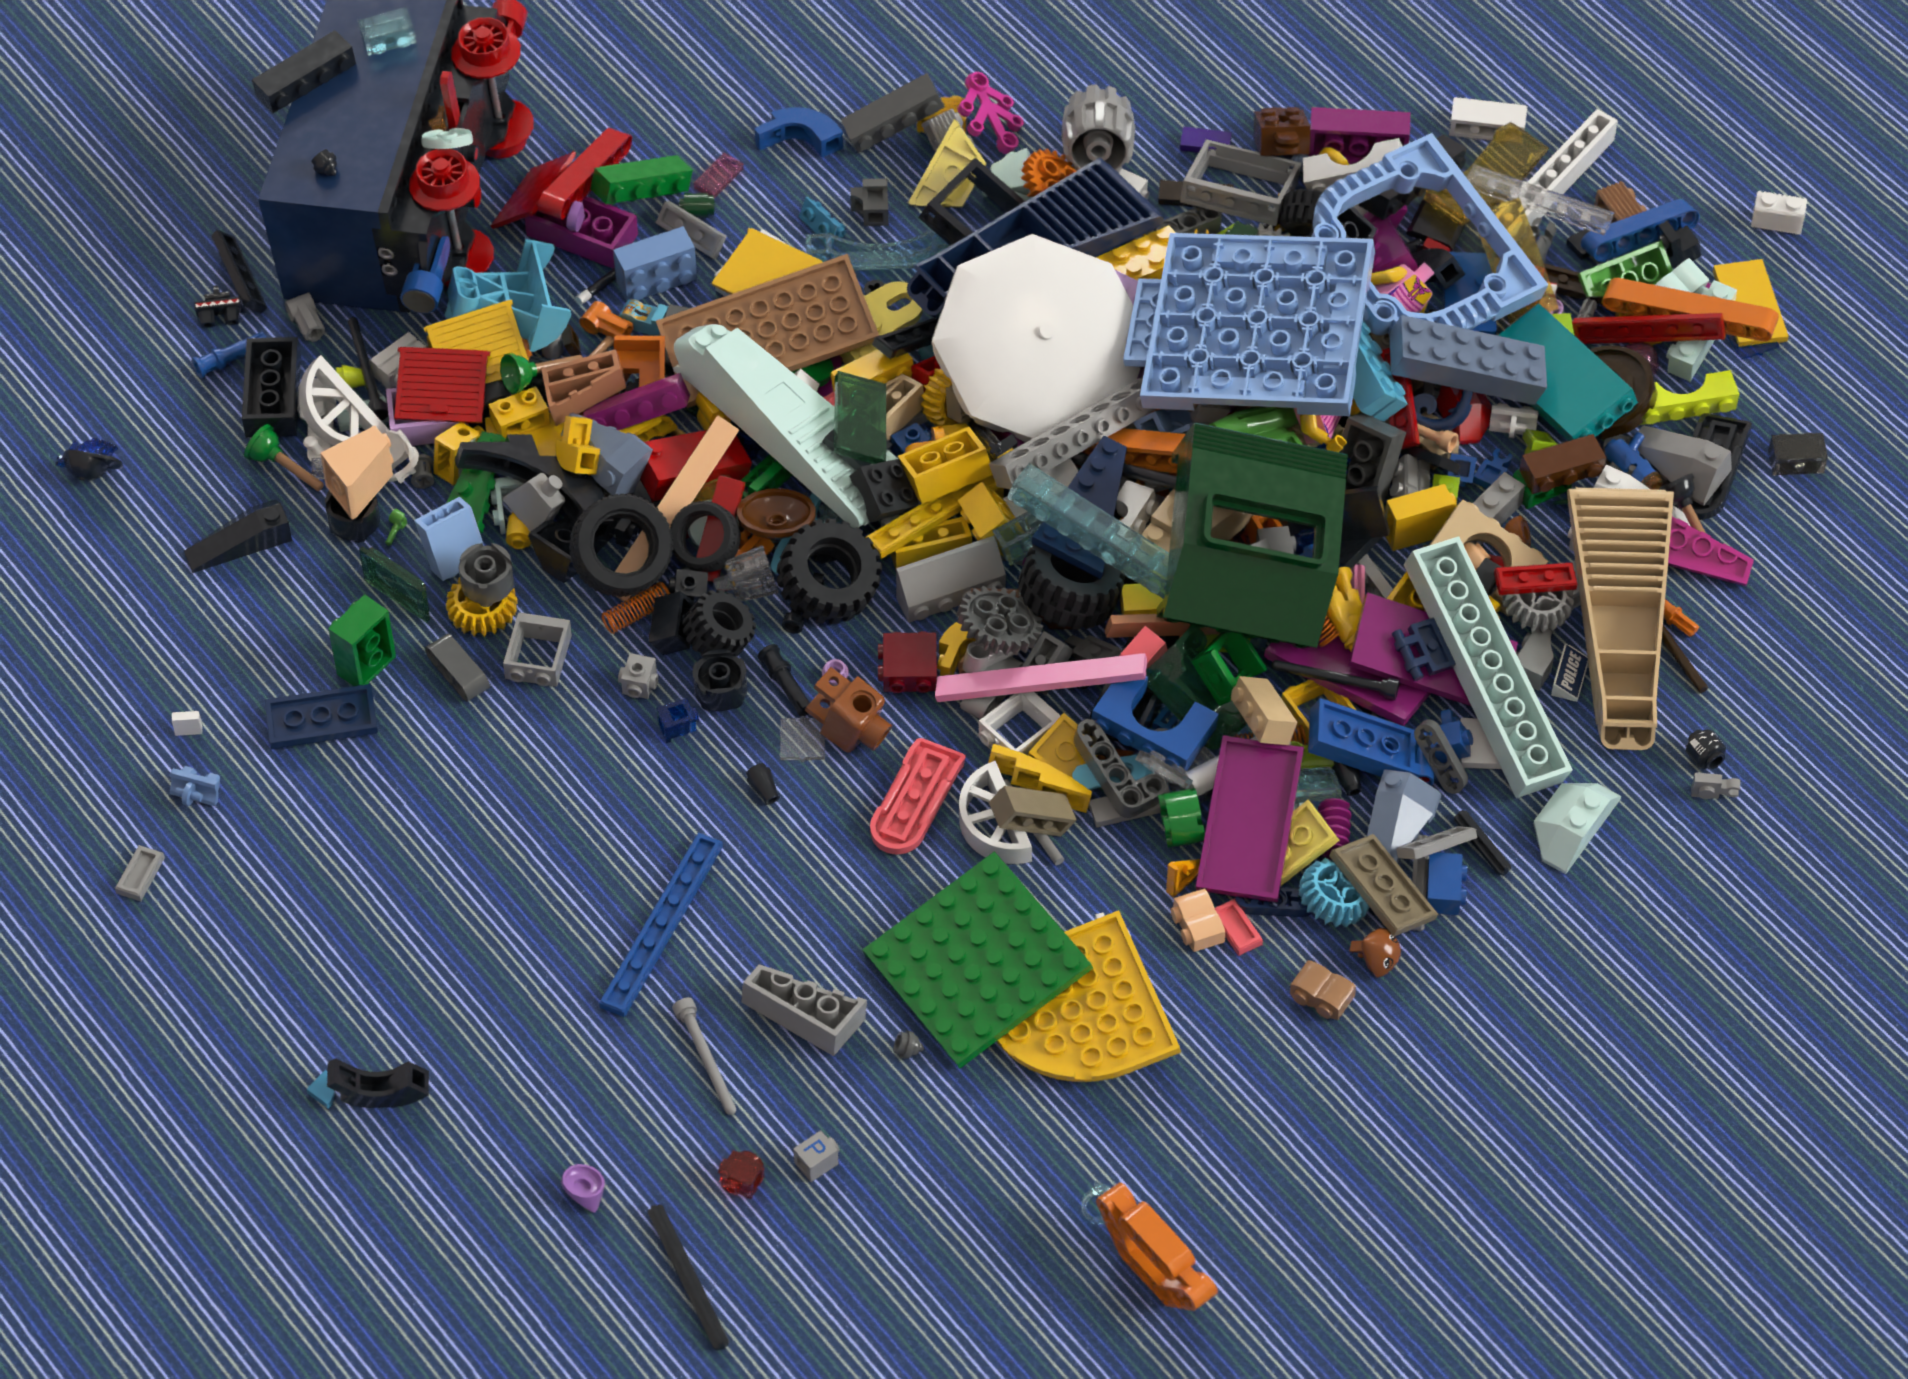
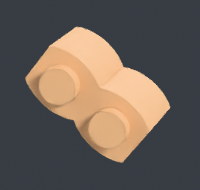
M1205 888L1174 898V907L1171 908L1173 921L1175 924H1180L1183 942L1185 945H1190L1193 952L1225 942L1224 926Z

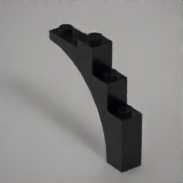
M532 434L507 435L505 442H460L455 458L457 468L497 473L522 483H526L540 473H544L548 478L551 475L559 477L562 481V487L559 491L565 497V503L561 509L574 524L590 505L604 497L600 484L593 477H572L570 471L561 467L557 456H540ZM613 518L605 520L599 525L595 532L594 540L608 539Z

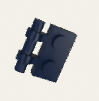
M1434 617L1411 624L1407 629L1410 634L1408 637L1404 636L1401 629L1392 633L1396 651L1401 653L1405 661V670L1411 674L1414 681L1424 677L1420 670L1422 667H1426L1429 676L1453 669L1456 665ZM1416 646L1420 657L1415 658L1410 647Z

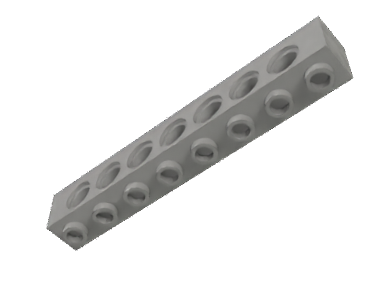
M1143 377L989 463L997 487L1015 490L1098 443L1104 435L1108 437L1156 410L1142 408L1140 392Z

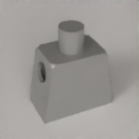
M544 473L538 474L502 498L530 532L543 522L551 519L554 520L565 503V497L559 491L562 487L560 478L555 475H551L548 478Z

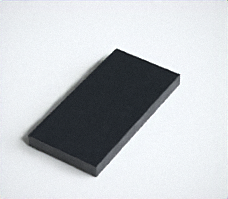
M1371 486L1345 490L1341 542L1389 536L1390 530L1379 487ZM1280 520L1282 526L1289 527L1290 536L1295 537L1296 548L1313 544L1314 527Z

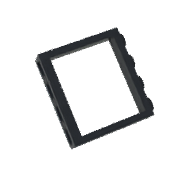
M976 158L927 204L918 217L950 246L973 233L941 205L966 179H969L1006 213L1026 202Z

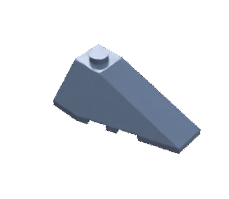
M575 413L569 414L572 417H584ZM593 420L589 445L599 448L600 455L597 474H591L592 477L612 495L633 493L653 449L634 434L620 432L616 430L617 428L612 426L606 427Z

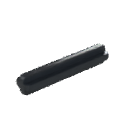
M1459 811L1454 816L1456 824L1460 827L1476 829L1477 838L1470 841L1498 875H1506L1511 870L1510 863L1467 811Z

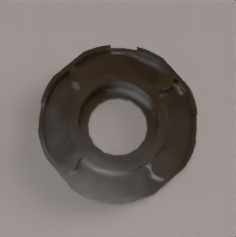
M1621 346L1592 348L1590 350L1633 389L1638 401L1631 411L1622 415L1611 427L1595 437L1597 440H1603L1628 433L1638 427L1643 422L1642 417L1648 409L1654 408L1658 393L1651 366L1638 352Z

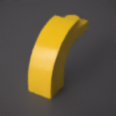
M957 622L945 631L939 641L937 669L940 670V676L954 675L958 663L966 653L968 644L976 640L975 638L967 639L968 631H961L962 624Z

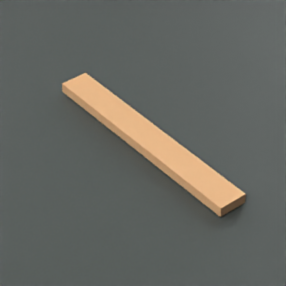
M718 415L657 506L659 511L663 513V516L666 517V521L670 525L669 528L676 514L693 502L739 431L738 428ZM643 530L615 572L627 574L638 571L643 566L648 557L649 548L646 534ZM616 596L617 598H619V599L622 600L623 602H624L625 600L628 601V599L630 598V596H626V597H625V596H623V597H618V596Z

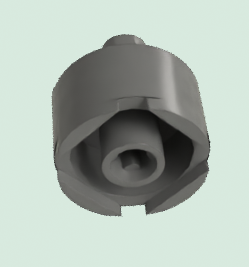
M483 543L470 546L462 553L459 563V575L462 591L467 598L479 603L483 607H489L493 603L504 599L513 590L512 563L509 553L502 546L491 543V546H483Z

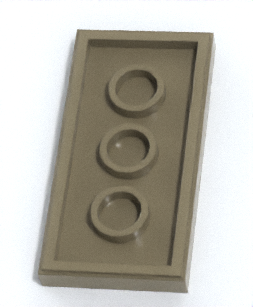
M1374 834L1331 851L1330 858L1393 937L1436 919L1438 913Z

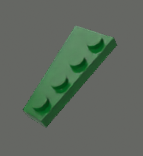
M482 431L477 442H505L506 439L502 435ZM463 469L446 503L458 497L462 498L471 506L479 532L483 533L485 525L482 521L484 514H488L490 504L488 503L490 491H494L495 473L477 469Z

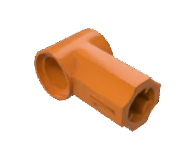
M594 301L579 319L581 327L593 335L600 332L614 339V336H630L633 330L632 322L611 313L609 307L600 301Z

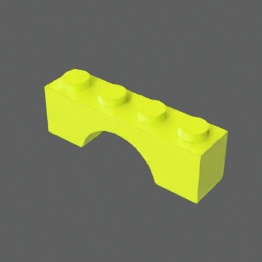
M1731 370L1706 374L1704 384L1697 391L1689 394L1669 392L1655 382L1658 393L1653 409H1648L1642 417L1643 422L1640 425H1651L1669 420L1676 421L1693 416L1700 417L1704 413H1725L1736 410L1739 391Z

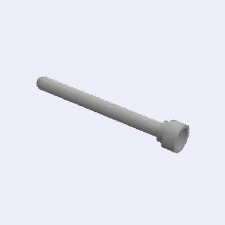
M692 998L680 999L672 1006L675 1016L686 1024L725 1112L728 1115H733L736 1112L735 1104L695 1019L697 1015L696 1005Z

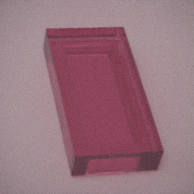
M723 153L694 182V188L702 193L714 195L715 198L744 169V164Z

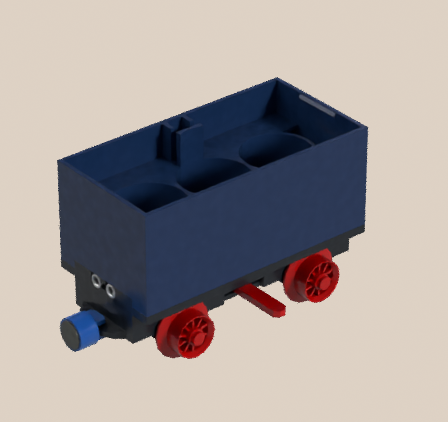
M463 0L326 1L312 43L336 30L353 47L356 65L291 103L258 199L283 299L290 300L309 293L316 303L410 313V310L417 313H431L437 309L445 285L449 286L454 267H466L474 271V273H487L494 260V247L486 235L471 229L465 222L469 207L478 208L481 202L479 174L485 155L493 158H508L523 150L534 127V117L530 109L520 101L512 100L505 92L510 77L509 70L516 65L520 58L521 44L518 38L523 33L528 16L526 8L516 0H496L492 8L467 6L463 4ZM452 128H464L470 130L473 136L472 144L458 148L430 149L422 146V135L436 129L443 130L444 132ZM325 149L336 155L337 173L335 176L318 174L313 169L312 159Z

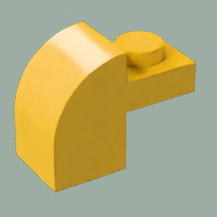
M565 416L562 440H556V456L563 469L573 473L597 474L600 449L589 445L593 419Z

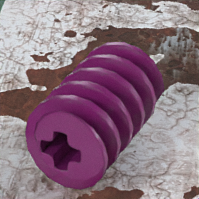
M1330 798L1321 801L1318 805L1317 811L1340 840L1321 855L1324 858L1331 859L1329 855L1333 849L1350 843L1348 838L1350 837L1349 829L1351 822L1349 820L1351 819V812L1348 810L1350 804L1345 800Z

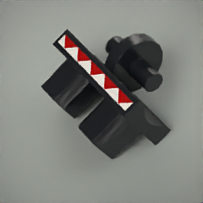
M219 285L213 286L214 293L204 294L205 301L194 302L197 318L199 317L203 328L216 326L215 315L223 314L226 325L239 324L240 313L243 312L240 297L230 298V291L220 292Z

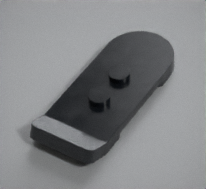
M1709 413L1702 414L1698 420L1693 437L1708 440L1730 450L1732 466L1730 473L1704 506L1692 500L1693 504L1691 505L1699 520L1711 518L1724 508L1744 448L1751 434V422Z

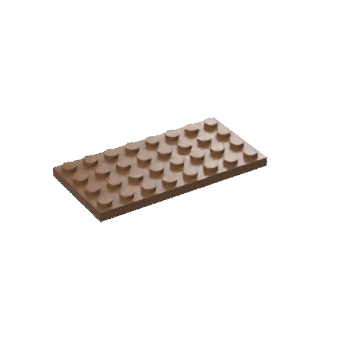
M848 254L656 320L660 335L665 336V349L672 368L679 364L674 352L675 341L695 327L710 324L722 325L730 332L736 328L740 329L791 372L872 344L874 338L879 336ZM683 378L690 393L687 408L696 405V397L700 391Z

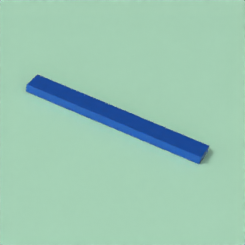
M699 832L697 833L599 1002L600 1008L625 1018L723 848L722 841Z

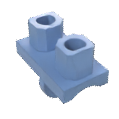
M184 766L181 770L172 769L170 772L171 795L182 797V804L185 806H190L193 801L216 806L220 787L219 775L209 773L205 777L197 775V771L194 768Z

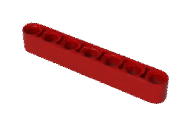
M607 128L542 193L538 203V211L563 220L568 215L574 201L581 202L592 191L590 188L594 168L618 164L628 154L632 145V136Z

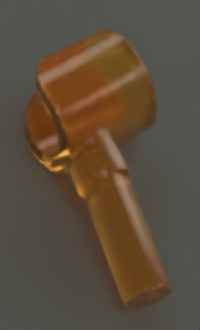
M442 105L438 108L436 118L428 121L432 130H447L443 120L445 107Z

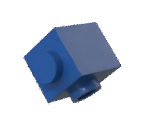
M916 422L891 435V452L898 458L899 455L905 453L908 445L932 441L929 432L923 430Z
M1451 452L1449 459L1459 463L1461 467L1458 474L1447 471L1446 476L1460 477L1459 486L1466 487V482L1473 483L1477 457Z

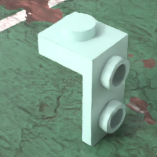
M509 477L495 478V489L490 491L492 505H497L498 510H493L494 525H500L501 534H506L502 503L504 501L502 498L524 484Z

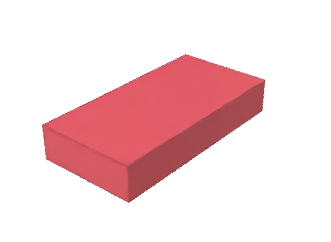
M1235 899L1214 908L1224 926L1225 937L1238 956L1262 945L1263 939Z

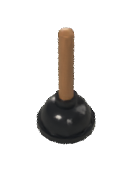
M1692 473L1659 489L1674 492L1673 505H1677L1678 509L1683 511L1691 527L1706 533L1691 505L1693 502L1690 497L1695 491L1693 482L1695 477Z

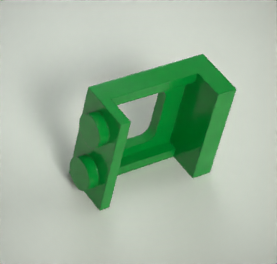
M1233 632L1220 633L1191 661L1219 706L1232 701V689L1236 686L1239 676L1254 677L1267 670L1249 639ZM1222 647L1227 650L1238 668V674L1233 677L1218 653Z

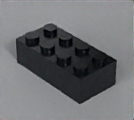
M298 337L247 338L242 423L245 438H252L266 424L274 428V432L278 437L297 436L298 386L300 384L301 352Z

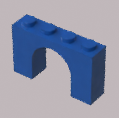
M1148 676L1145 677V680L1112 683L1093 709L1091 719L1100 725L1104 733L1118 739L1123 745L1131 746L1141 751L1146 757L1154 758L1165 764L1170 770L1178 771L1185 775L1216 730L1219 714L1195 702L1179 725L1166 731H1153L1140 725L1132 714L1133 709L1146 692Z

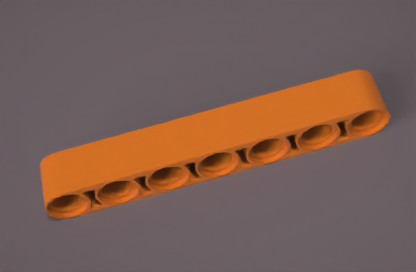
M1612 278L1602 299V304L1606 309L1633 316L1722 313L1727 335L1764 342L1772 338L1779 319L1778 313L1768 307L1622 278Z

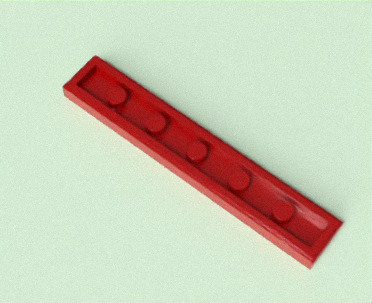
M1722 313L1574 318L1572 321L1574 336L1583 344L1724 340L1726 337Z

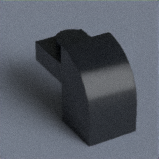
M1668 221L1659 225L1660 236H1658V241L1662 240L1672 268L1678 267L1688 258L1694 261L1702 256L1700 242L1687 225L1677 231L1673 229Z

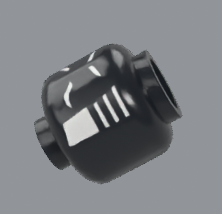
M1696 730L1688 737L1686 753L1698 768H1708L1711 770L1721 765L1724 761L1726 746L1713 730Z

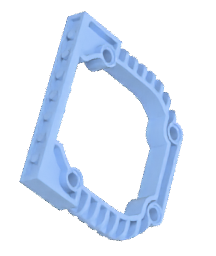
M1432 133L1385 154L1382 161L1378 163H1373L1367 168L1360 169L1354 174L1335 181L1325 189L1317 201L1311 237L1346 238V231L1337 217L1348 208L1390 189H1394L1401 194L1410 193L1414 187L1427 188L1437 192L1447 189L1462 208L1464 215L1475 225L1480 236L1485 238L1500 258L1496 267V273L1488 274L1485 277L1478 293L1443 310L1428 314L1407 311L1395 297L1379 293L1373 283L1370 282L1363 321L1369 326L1371 333L1375 335L1389 334L1401 315L1464 329H1473L1490 319L1496 321L1541 299L1548 287V283Z

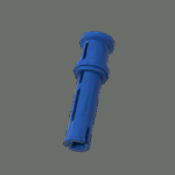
M261 331V332H259V333H257V334H255V335H253V336H251V337H249V338H267V337H266V335ZM247 338L222 349H211V353L198 358L195 356L191 358L193 368L198 377L202 379L209 372L216 369L223 370L226 364L246 356Z

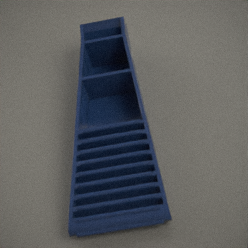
M1098 158L940 253L915 264L914 268L917 272L907 285V293L927 314L939 319L957 266L1031 234L1092 257H1097L1161 226L1164 222V217L1109 163H1106L1102 158Z

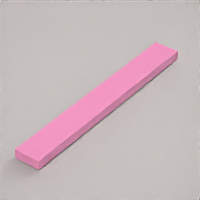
M1143 653L938 676L935 698L937 702L1145 680L1147 657Z

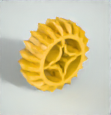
M935 369L933 377H929L928 385H924L926 391L921 395L924 399L921 403V406L924 408L923 414L936 426L960 424L947 417L946 387L952 386L951 379L946 377L942 369Z
M459 577L458 584H452L451 591L447 594L446 610L448 611L450 621L453 622L456 629L461 628L464 634L471 631L474 637L477 633H482L485 637L487 632L491 631L495 635L497 628L505 630L506 623H512L513 616L517 612L518 602L517 596H515V589L513 588L504 599L493 603L489 607H483L465 596Z

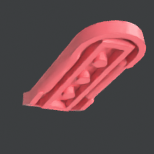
M923 738L916 739L903 759V764L885 798L871 819V838L879 849L889 854H905L913 851L921 844L958 773L964 767L966 755Z

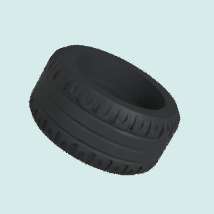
M698 501L682 508L672 520L670 528L673 536V554L687 567L701 572L717 571L729 564L739 550L741 533L738 522L728 510L714 502ZM715 516L721 521L724 528V538L721 546L708 557L697 558L692 556L686 546V535L689 527L701 517Z

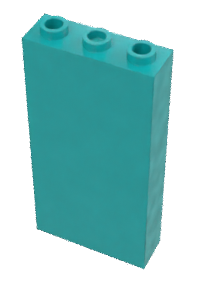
M1539 303L1498 335L1545 346L1547 389L1535 405H1529L1538 411V414L1567 441L1594 434L1596 437L1602 431L1611 427L1622 415L1631 411L1638 403L1633 389Z

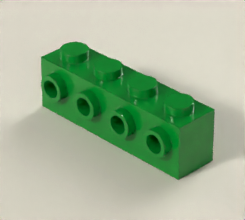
M678 155L594 168L590 189L605 204L610 205L643 198H655L668 194L675 195L680 192L689 191L693 170Z

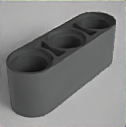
M450 634L442 636L425 647L429 660L466 702L490 688L486 675Z

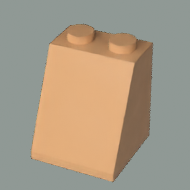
M376 426L320 453L325 485L351 519L356 518L393 476L392 464L394 460L389 450L391 447L390 439L385 433L381 434Z

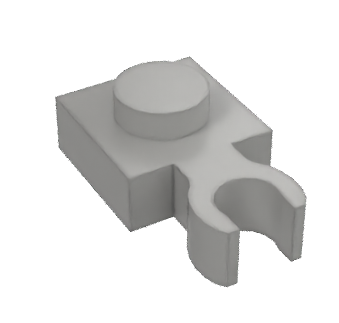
M1695 773L1691 787V797L1718 799L1719 794L1738 797L1740 779L1730 778L1725 780L1722 779L1720 774Z

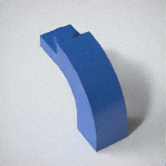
M791 107L771 112V121L754 128L755 145L760 151L788 139H800L810 143L821 157L843 149V132L839 126L827 115L808 108Z

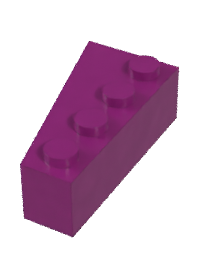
M1367 212L1364 217L1377 228L1373 237L1375 256L1372 273L1395 268L1401 264H1405L1415 272L1419 268L1418 264L1415 262V259L1389 217L1382 220Z

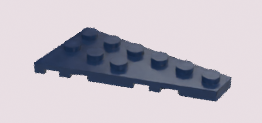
M1105 435L1102 437L1033 535L1032 544L1099 579L1102 578L1125 460L1126 446Z

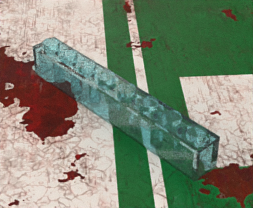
M1029 463L1013 482L1007 496L1009 500L1036 516L1040 521L1053 527L1060 534L1067 536L1085 550L1101 558L1105 563L1118 569L1128 578L1135 580L1150 592L1155 593L1162 599L1165 598L1169 559L1167 551Z

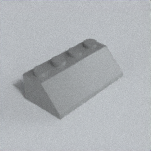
M994 536L896 568V599L908 623L915 620H923L930 615L947 612L953 607L959 606L966 593H971V588H982V586L992 588V586H995L996 589H1002L1003 587L1006 589V573Z

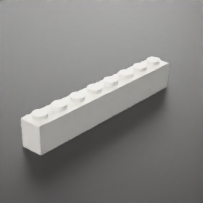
M1597 109L1499 211L1496 217L1516 243L1528 232L1533 220L1541 218L1614 141L1618 120ZM1483 237L1482 247L1497 255Z

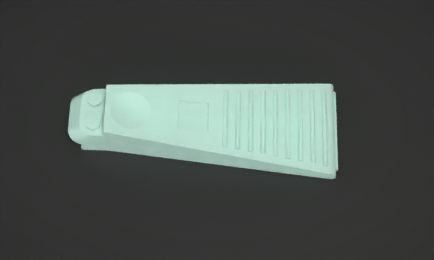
M710 324L699 326L675 341L674 352L679 364L673 367L674 372L677 374L681 373L686 381L700 391L845 522L850 523L852 528L856 529L870 522L866 515L864 499L849 477L856 469L822 443L825 436L847 416L738 328L730 332L722 325ZM887 451L874 464L898 458Z

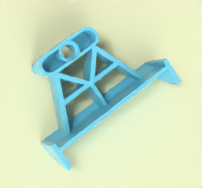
M525 239L517 272L474 273V271L466 267H454L447 290L449 301L444 314L445 317L450 319L503 301L512 300L513 305L511 307L522 338L527 339L530 351L534 352L548 346L565 330L571 317L570 309L551 305L543 274V269L549 263L554 252V245Z

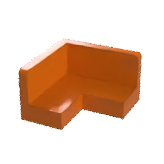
M614 336V350L616 349L623 373L639 374V387L665 378V336Z

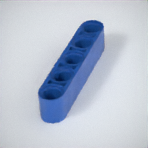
M1677 199L1592 230L1585 234L1581 241V246L1596 261L1603 262L1657 242L1658 236H1660L1659 225L1666 221L1670 223L1675 231L1686 225L1692 229L1698 224L1700 215L1686 201Z

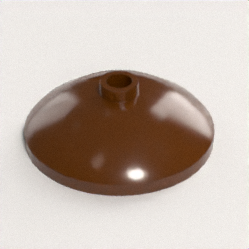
M766 489L754 492L745 497L737 508V519L740 525L753 535L767 539L790 538L794 533L798 532L800 527L805 524L811 525L816 517L814 503L807 496L788 489Z

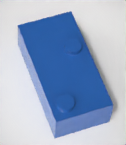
M1450 252L1466 275L1446 290L1442 287V310L1478 293L1485 277L1488 274L1495 273L1494 253ZM1490 319L1469 330L1496 335V321Z

